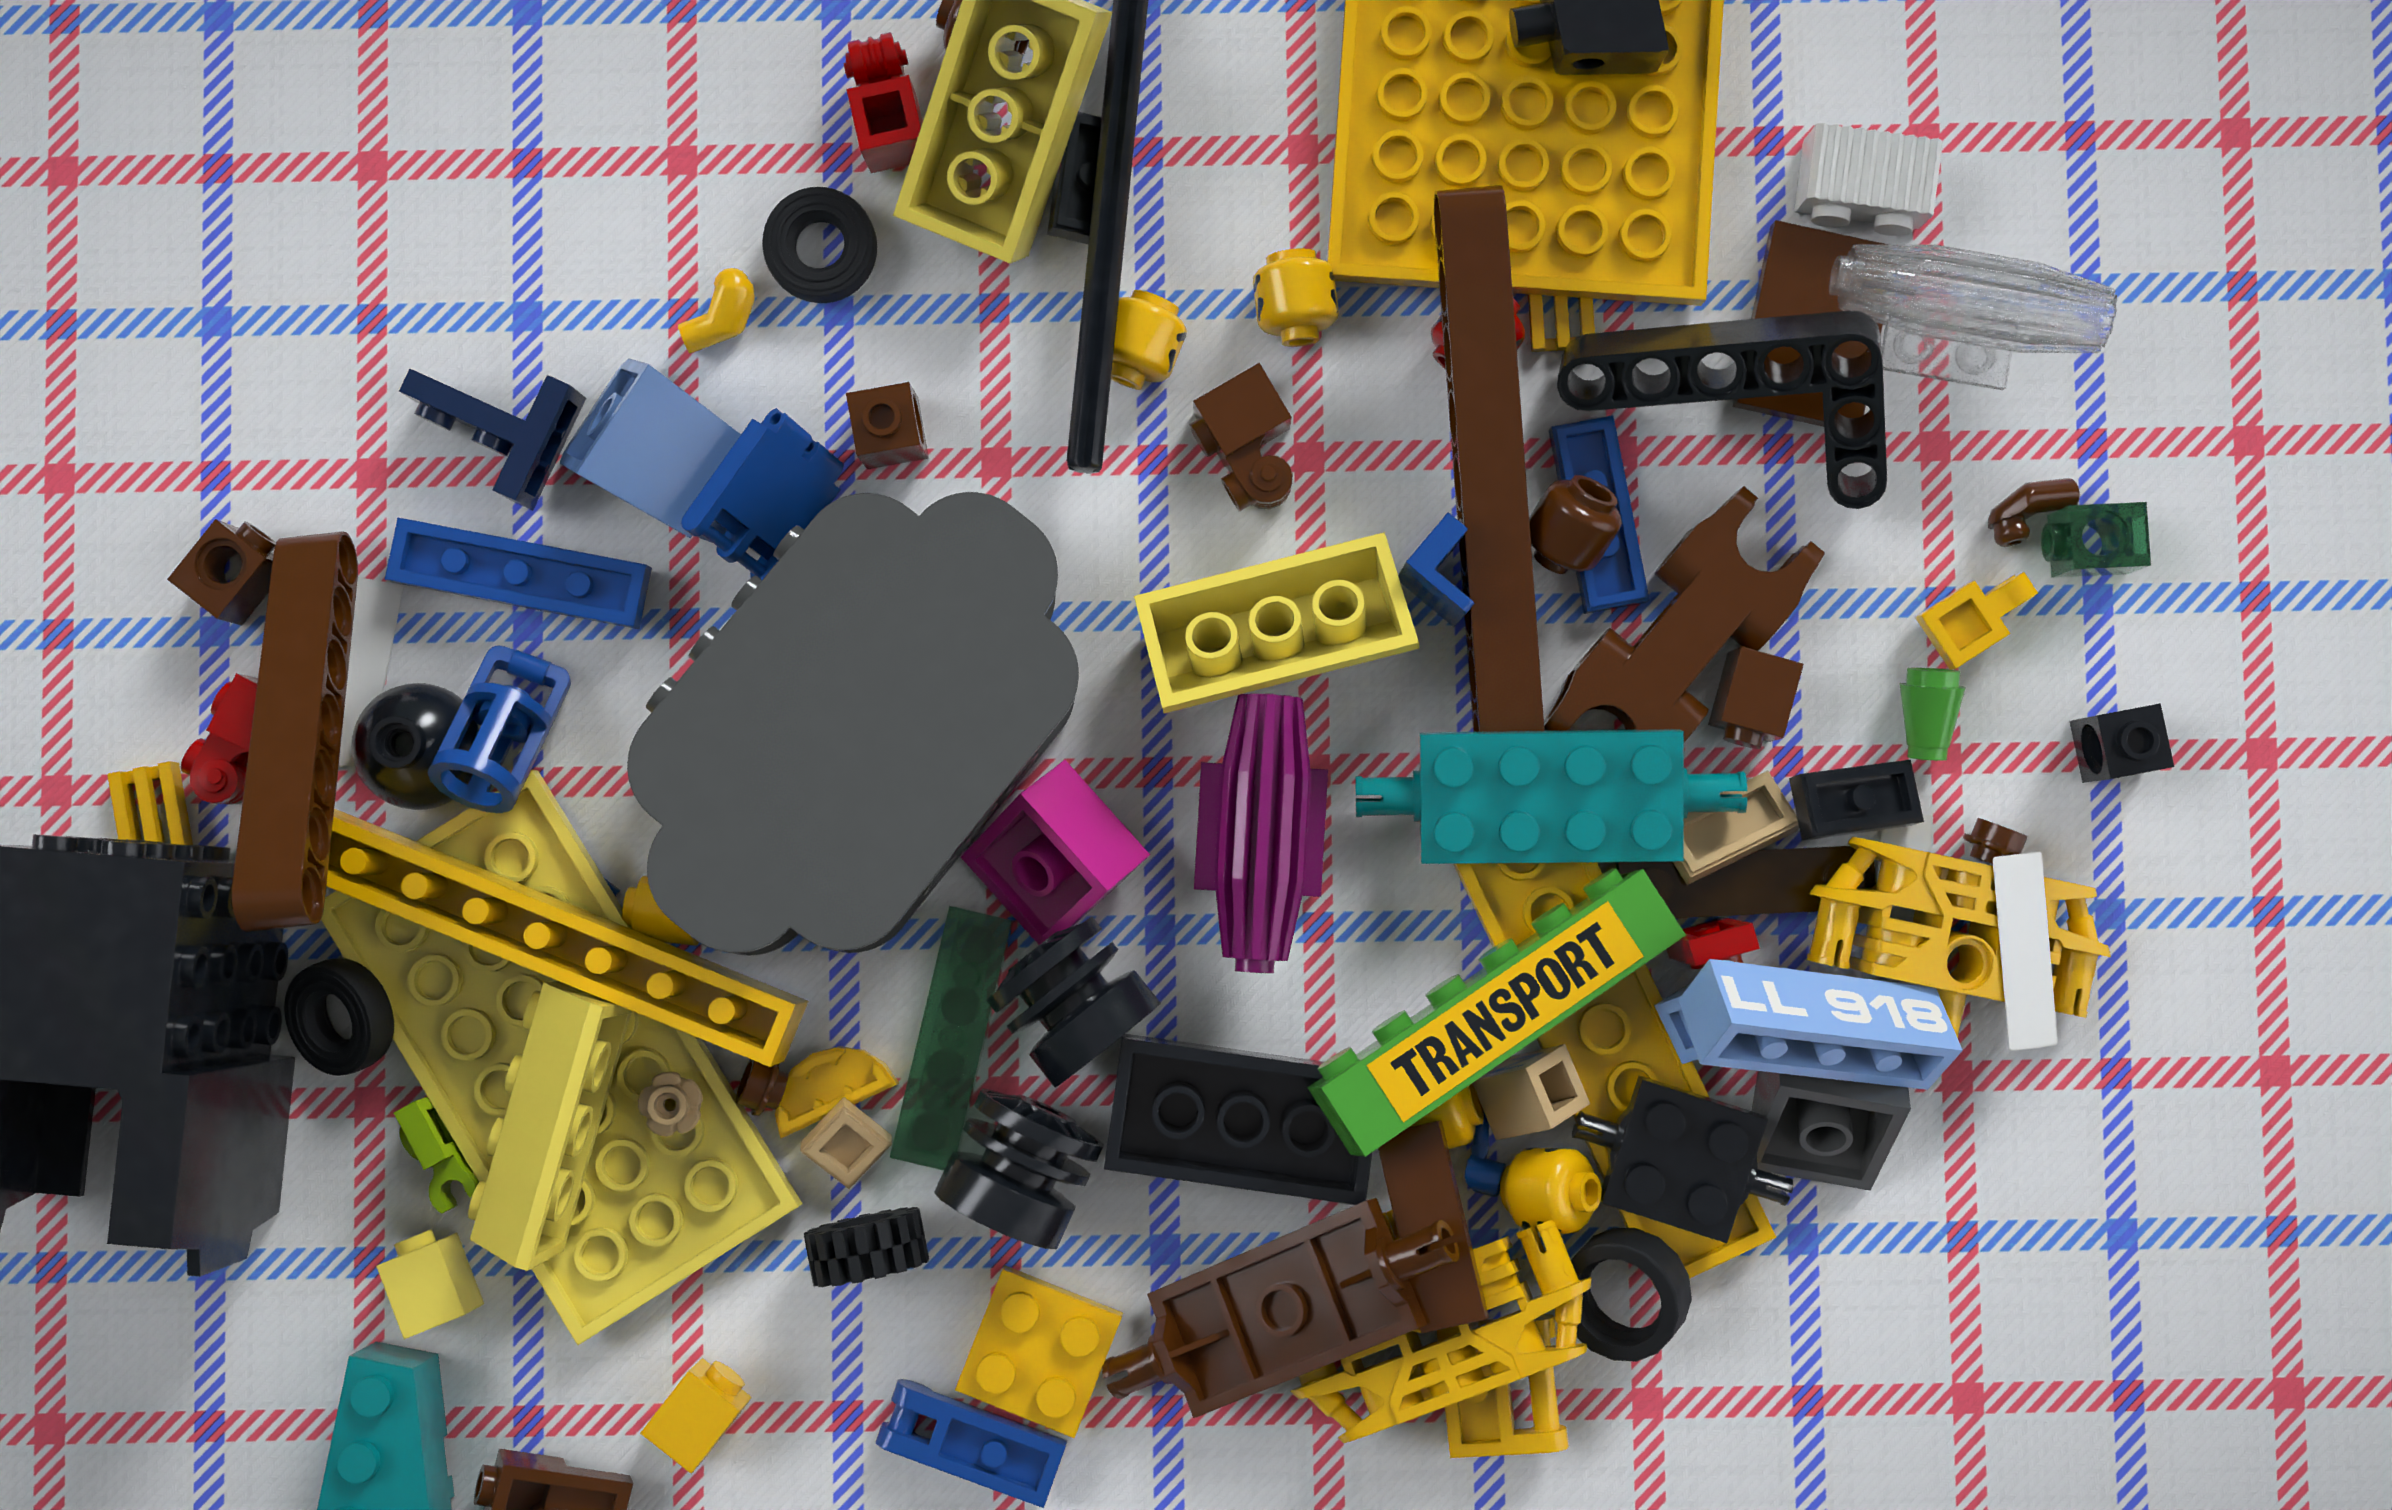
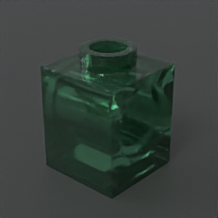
M2147 502L2069 505L2047 515L2048 523L2044 525L2041 534V549L2044 559L2050 562L2051 578L2129 574L2151 566ZM2085 526L2093 528L2101 538L2102 548L2099 555L2092 554L2084 546L2082 533Z

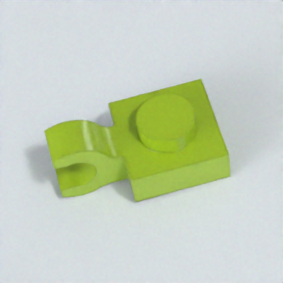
M425 1097L415 1100L394 1112L401 1126L399 1135L405 1150L411 1157L419 1160L423 1170L433 1168V1178L429 1185V1198L433 1207L442 1214L458 1206L455 1197L451 1193V1183L453 1180L459 1181L464 1186L469 1198L472 1197L479 1181L429 1098Z

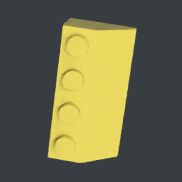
M1385 532L1134 596L1164 714L1419 649V641Z
M560 981L544 982L541 992L535 991L529 999L523 1019V1027L530 1030L523 1055L517 1054L512 1060L505 1081V1091L512 1093L505 1118L499 1117L496 1120L487 1142V1155L493 1156L487 1181L482 1180L478 1183L468 1209V1218L475 1220L470 1240L511 1266L526 1271L564 1251L632 1013L629 1009Z

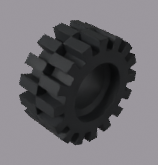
M918 1207L898 1208L892 1211L889 1209L874 1214H863L855 1218L841 1219L836 1223L820 1225L817 1228L804 1232L814 1287H827L830 1285L833 1287L841 1286L848 1282H852V1284L859 1283L870 1278L878 1279L886 1277L887 1274L901 1273L907 1271L908 1268L919 1267L922 1263L929 1261L920 1208Z

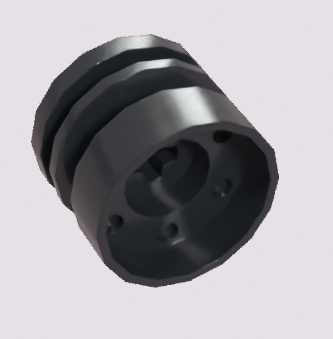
M1093 917L1076 926L1057 931L1008 970L1009 973L996 992L986 1000L996 1013L1019 996L1029 1008L1007 1025L1012 1034L1022 1031L1038 1021L1042 1023L1047 1032L1035 1044L1029 1056L1055 1088L1092 1061L1161 1004L1135 970L1125 973L1109 983L1100 974L1118 951L1113 942L1091 959L1085 955L1081 947L1102 930Z
M983 1088L974 1106L980 1112L998 1122V1124L995 1125L983 1120L969 1118L963 1130L974 1141L985 1147L986 1150L983 1156L975 1153L954 1151L949 1158L934 1193L942 1202L957 1212L992 1230L1030 1245L1045 1249H1057L1076 1206L1053 1188L1055 1182L1059 1181L1066 1184L1086 1186L1091 1174L1067 1156L1071 1155L1086 1161L1097 1162L1104 1143L1082 1129L1073 1118L1049 1105L1023 1095H1007Z

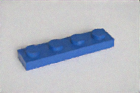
M398 517L385 580L408 586L640 629L652 568L646 564Z

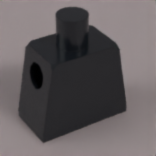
M1540 0L1541 3L1511 8L1509 11L1510 32L1515 48L1549 42L1555 72L1560 75L1653 73L1658 71L1669 51L1659 0Z

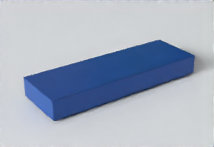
M1614 415L1552 426L1548 432L1558 480H1571L1575 475H1582L1601 483L1617 498L1618 503L1615 507L1620 513L1622 522L1620 530L1599 563L1592 570L1576 571L1584 614L1648 602L1650 599Z

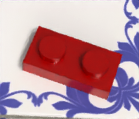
M1722 917L1682 928L1686 936L1666 950L1669 959L1689 964L1691 969L1703 968L1709 959L1743 963L1741 954L1760 949L1753 923Z

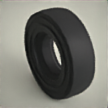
M810 187L788 195L772 210L763 231V255L769 271L784 290L805 301L830 303L852 295L866 282L875 265L877 237L869 216L857 201L847 194L832 188ZM818 222L829 223L837 227L844 238V249L840 258L834 264L825 268H812L805 265L798 258L796 243L800 233L807 226Z
M346 958L328 959L302 970L292 979L288 986L284 1001L286 1026L295 1047L313 1067L330 1075H348L373 1065L385 1055L391 1045L394 1033L393 1011L382 984L366 967ZM329 994L339 998L349 1013L352 1023L350 1039L341 1037L330 1023L326 1009V999Z

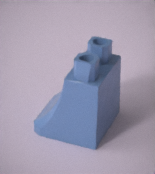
M627 359L616 371L562 454L560 464L691 538L692 535L683 529L681 525L682 518L741 434L649 364ZM715 521L711 524L723 535L727 531ZM703 535L697 536L701 539L711 542Z

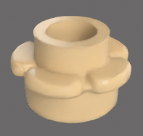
M664 1072L652 1079L650 1087L642 1089L638 1099V1109L642 1116H646V1125L653 1133L668 1137L677 1131L681 1134L686 1133L696 1126L701 1117L700 1108L703 1096L699 1086L692 1079H685L677 1072ZM668 1098H672L676 1102V1108L673 1111H669L665 1107V1101Z

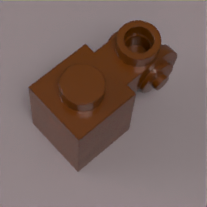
M1258 363L1194 400L1193 414L1197 420L1189 424L1190 430L1204 454L1209 457L1217 453L1223 465L1228 469L1229 474L1222 477L1221 481L1238 511H1242L1249 506H1255L1259 509L1278 507L1287 500L1292 486L1293 474L1289 464L1278 456L1268 455L1262 457L1260 453L1262 445L1290 430L1292 417L1261 364Z

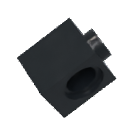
M2161 703L2069 721L2082 783L2120 778L2174 767Z

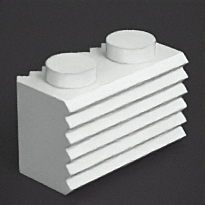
M1817 123L1805 137L1802 144L1794 212L1811 214V222L1818 226L1831 228L1845 227L1850 224V220L1874 223V231L1882 235H1909L1913 232V229H1919L1934 215L1943 141L1939 138L1929 139L1926 136H1905L1902 133L1892 134L1888 131L1879 132L1875 129H1854L1851 126L1841 127L1838 124Z

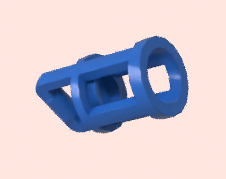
M500 645L490 648L427 772L430 781L439 791L467 807L489 813H504L512 810L570 689L571 680L567 670L552 664V662L519 650H513ZM501 669L516 677L541 686L545 685L553 688L545 707L543 708L527 692L518 687L489 683L494 671ZM472 719L475 720L481 727L470 750L458 749ZM513 741L525 743L510 773V771L502 767ZM449 770H460L472 773L473 776L467 785L456 778ZM492 785H493L500 793L489 792L490 789H491V787H492Z

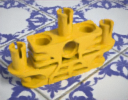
M1851 837L1848 845L1856 849V852L1847 863L1841 864L1826 885H1815L1809 893L1819 896L1821 901L1810 953L1807 954L1806 960L1829 966L1834 965L1843 969L1851 968L1875 976L1936 988L1958 1038L1967 995L2005 1002L1993 866L1888 843ZM1875 859L1880 861L1881 865L1877 884L1872 888L1858 887L1864 880L1863 874ZM2044 877L2051 964H2054L2052 980L2055 1011L2087 1018V1008L2097 959L2100 955L2111 957L2109 946L2098 941L2094 919L2089 914L2085 898L2097 897L2096 888ZM2059 900H2065L2069 916L2066 921L2068 931L2059 928L2055 921ZM1892 905L1914 909L1913 921L1890 917ZM1953 918L1971 921L1968 934L1951 930ZM1857 922L1868 925L1866 936L1855 934ZM1852 945L1863 948L1861 958L1850 956ZM1957 947L1959 963L1957 968L1949 974L1947 960L1950 953Z
M1392 1209L1383 1212L1393 1240L1399 1239ZM1553 1220L1546 1221L1537 1225L1546 1251L1535 1227H1530L1516 1233L1518 1239L1521 1240L1541 1290V1295L1533 1298L1527 1281L1519 1282L1516 1272L1522 1269L1518 1258L1511 1260L1507 1250L1513 1247L1509 1236L1503 1237L1473 1249L1487 1310L1513 1300H1517L1520 1310L1479 1326L1478 1321L1459 1325L1460 1333L1422 1346L1418 1333H1421L1420 1328L1341 1359L1343 1370L1338 1371L1333 1362L1298 1376L1301 1386L1290 1390V1392L1298 1399L1309 1398L1327 1417H1333L1346 1430L1338 1439L1343 1443H1347L1562 1364L1583 1355L1587 1351V1344L1576 1343L1577 1325L1581 1323L1583 1293L1591 1288L1592 1277L1582 1280L1578 1279L1560 1232L1555 1226L1556 1223ZM1555 1309L1554 1320L1557 1322L1556 1345L1545 1346L1535 1319ZM1399 1344L1402 1355L1364 1368L1361 1360L1362 1357ZM1359 1387L1370 1415L1362 1419L1345 1403V1397L1338 1391Z

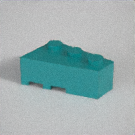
M374 1342L349 1356L317 1510H452L451 1498L455 1495L452 1475L448 1476L444 1437L448 1434L438 1353Z

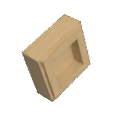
M843 1097L801 1141L800 1151L846 1188L850 1189L892 1145V1135Z

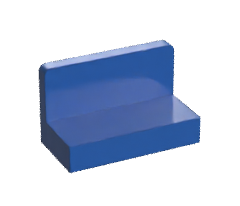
M1448 512L1406 561L1398 577L1403 586L1450 625L1455 627L1475 603L1436 571L1468 530L1465 525Z

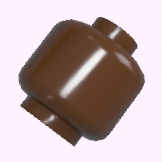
M1575 475L1571 480L1554 481L1546 489L1529 517L1531 545L1535 549L1533 556L1536 561L1544 568L1557 574H1565L1568 569L1578 572L1592 570L1599 563L1622 525L1620 513L1615 507L1618 503L1615 495L1601 483L1582 475Z

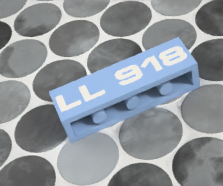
M1709 959L1679 999L1701 1065L1928 1090L1963 1051L1937 989L1934 987Z

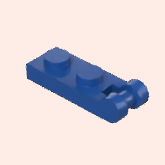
M906 1379L897 1380L891 1397V1401L896 1405L890 1421L883 1422L875 1441L879 1447L896 1455L1044 1508L1067 1440L933 1392L930 1388L920 1383ZM919 1414L937 1420L931 1439L918 1435L914 1431Z

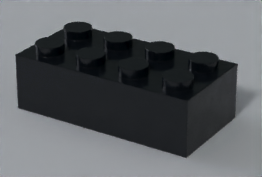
M1124 1034L1122 1037L1104 1170L1357 1205L1366 1201L1372 1153L1366 1157L1350 1155L1309 1091L1308 1087L1322 1078L1317 1068L1324 1061Z

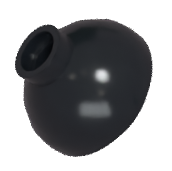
M426 683L401 685L389 689L373 699L365 707L356 722L351 745L356 771L368 789L391 805L411 810L432 809L451 802L453 799L438 790L430 781L427 772L463 700L445 688ZM472 719L458 749L470 750L480 729V725ZM410 732L414 745L411 752L403 757L396 751L395 741L401 733ZM449 770L456 778L467 785L473 776L472 773Z

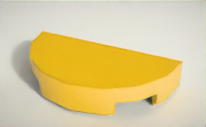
M838 1046L814 1052L794 1066L789 1072L785 1092L779 1106L775 1110L780 1139L822 1120L843 1097L852 1104H856L899 1084V1081L885 1062L865 1050Z

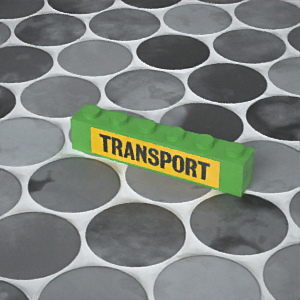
M1612 868L1583 887L1588 897L1570 910L1565 903H1561L1536 918L1531 923L1536 933L1517 946L1512 938L1507 939L1483 954L1478 960L1484 968L1465 981L1462 980L1459 974H1456L1431 989L1425 995L1430 1005L1411 1018L1403 1010L1372 1030L1377 1041L1358 1054H1355L1353 1049L1348 1047L1321 1064L1317 1069L1322 1078L1309 1086L1308 1089L1350 1155L1366 1157L1685 937V932L1644 869L1620 875L1616 868Z

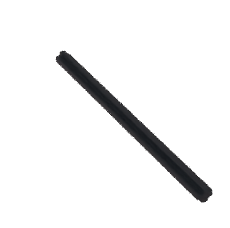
M1113 0L1067 450L1069 470L1079 473H1098L1102 469L1148 0Z

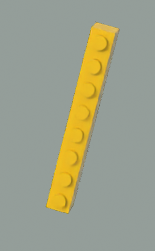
M334 808L327 887L766 1066L772 1067L784 1062L809 1002L808 1000Z

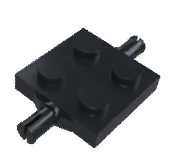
M1639 1075L1629 1106L1620 1115L1616 1123L1585 1114L1583 1111H1579L1576 1117L1579 1125L1574 1124L1572 1138L1582 1139L1608 1148L1609 1167L1602 1185L1601 1196L1603 1204L1727 1243L1738 1209L1748 1198L1749 1193L1778 1202L1783 1206L1790 1199V1196L1785 1191L1792 1193L1793 1179L1757 1169V1152L1768 1119L1762 1114Z

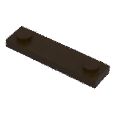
M1851 846L1758 850L1689 885L1685 883L1673 862H1615V868L1620 875L1644 869L1675 918L1816 912L1819 910L1821 898L1809 894L1815 885H1826L1841 864L1849 861L1856 852V849ZM1874 861L1863 874L1864 880L1858 887L1872 888L1876 885Z

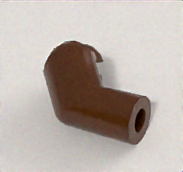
M2071 478L2023 484L1990 512L1988 528L1993 529L1994 540L1997 545L2009 547L2020 544L2022 540H2027L2030 529L2025 520L2037 513L2075 508L2080 497L2079 487Z

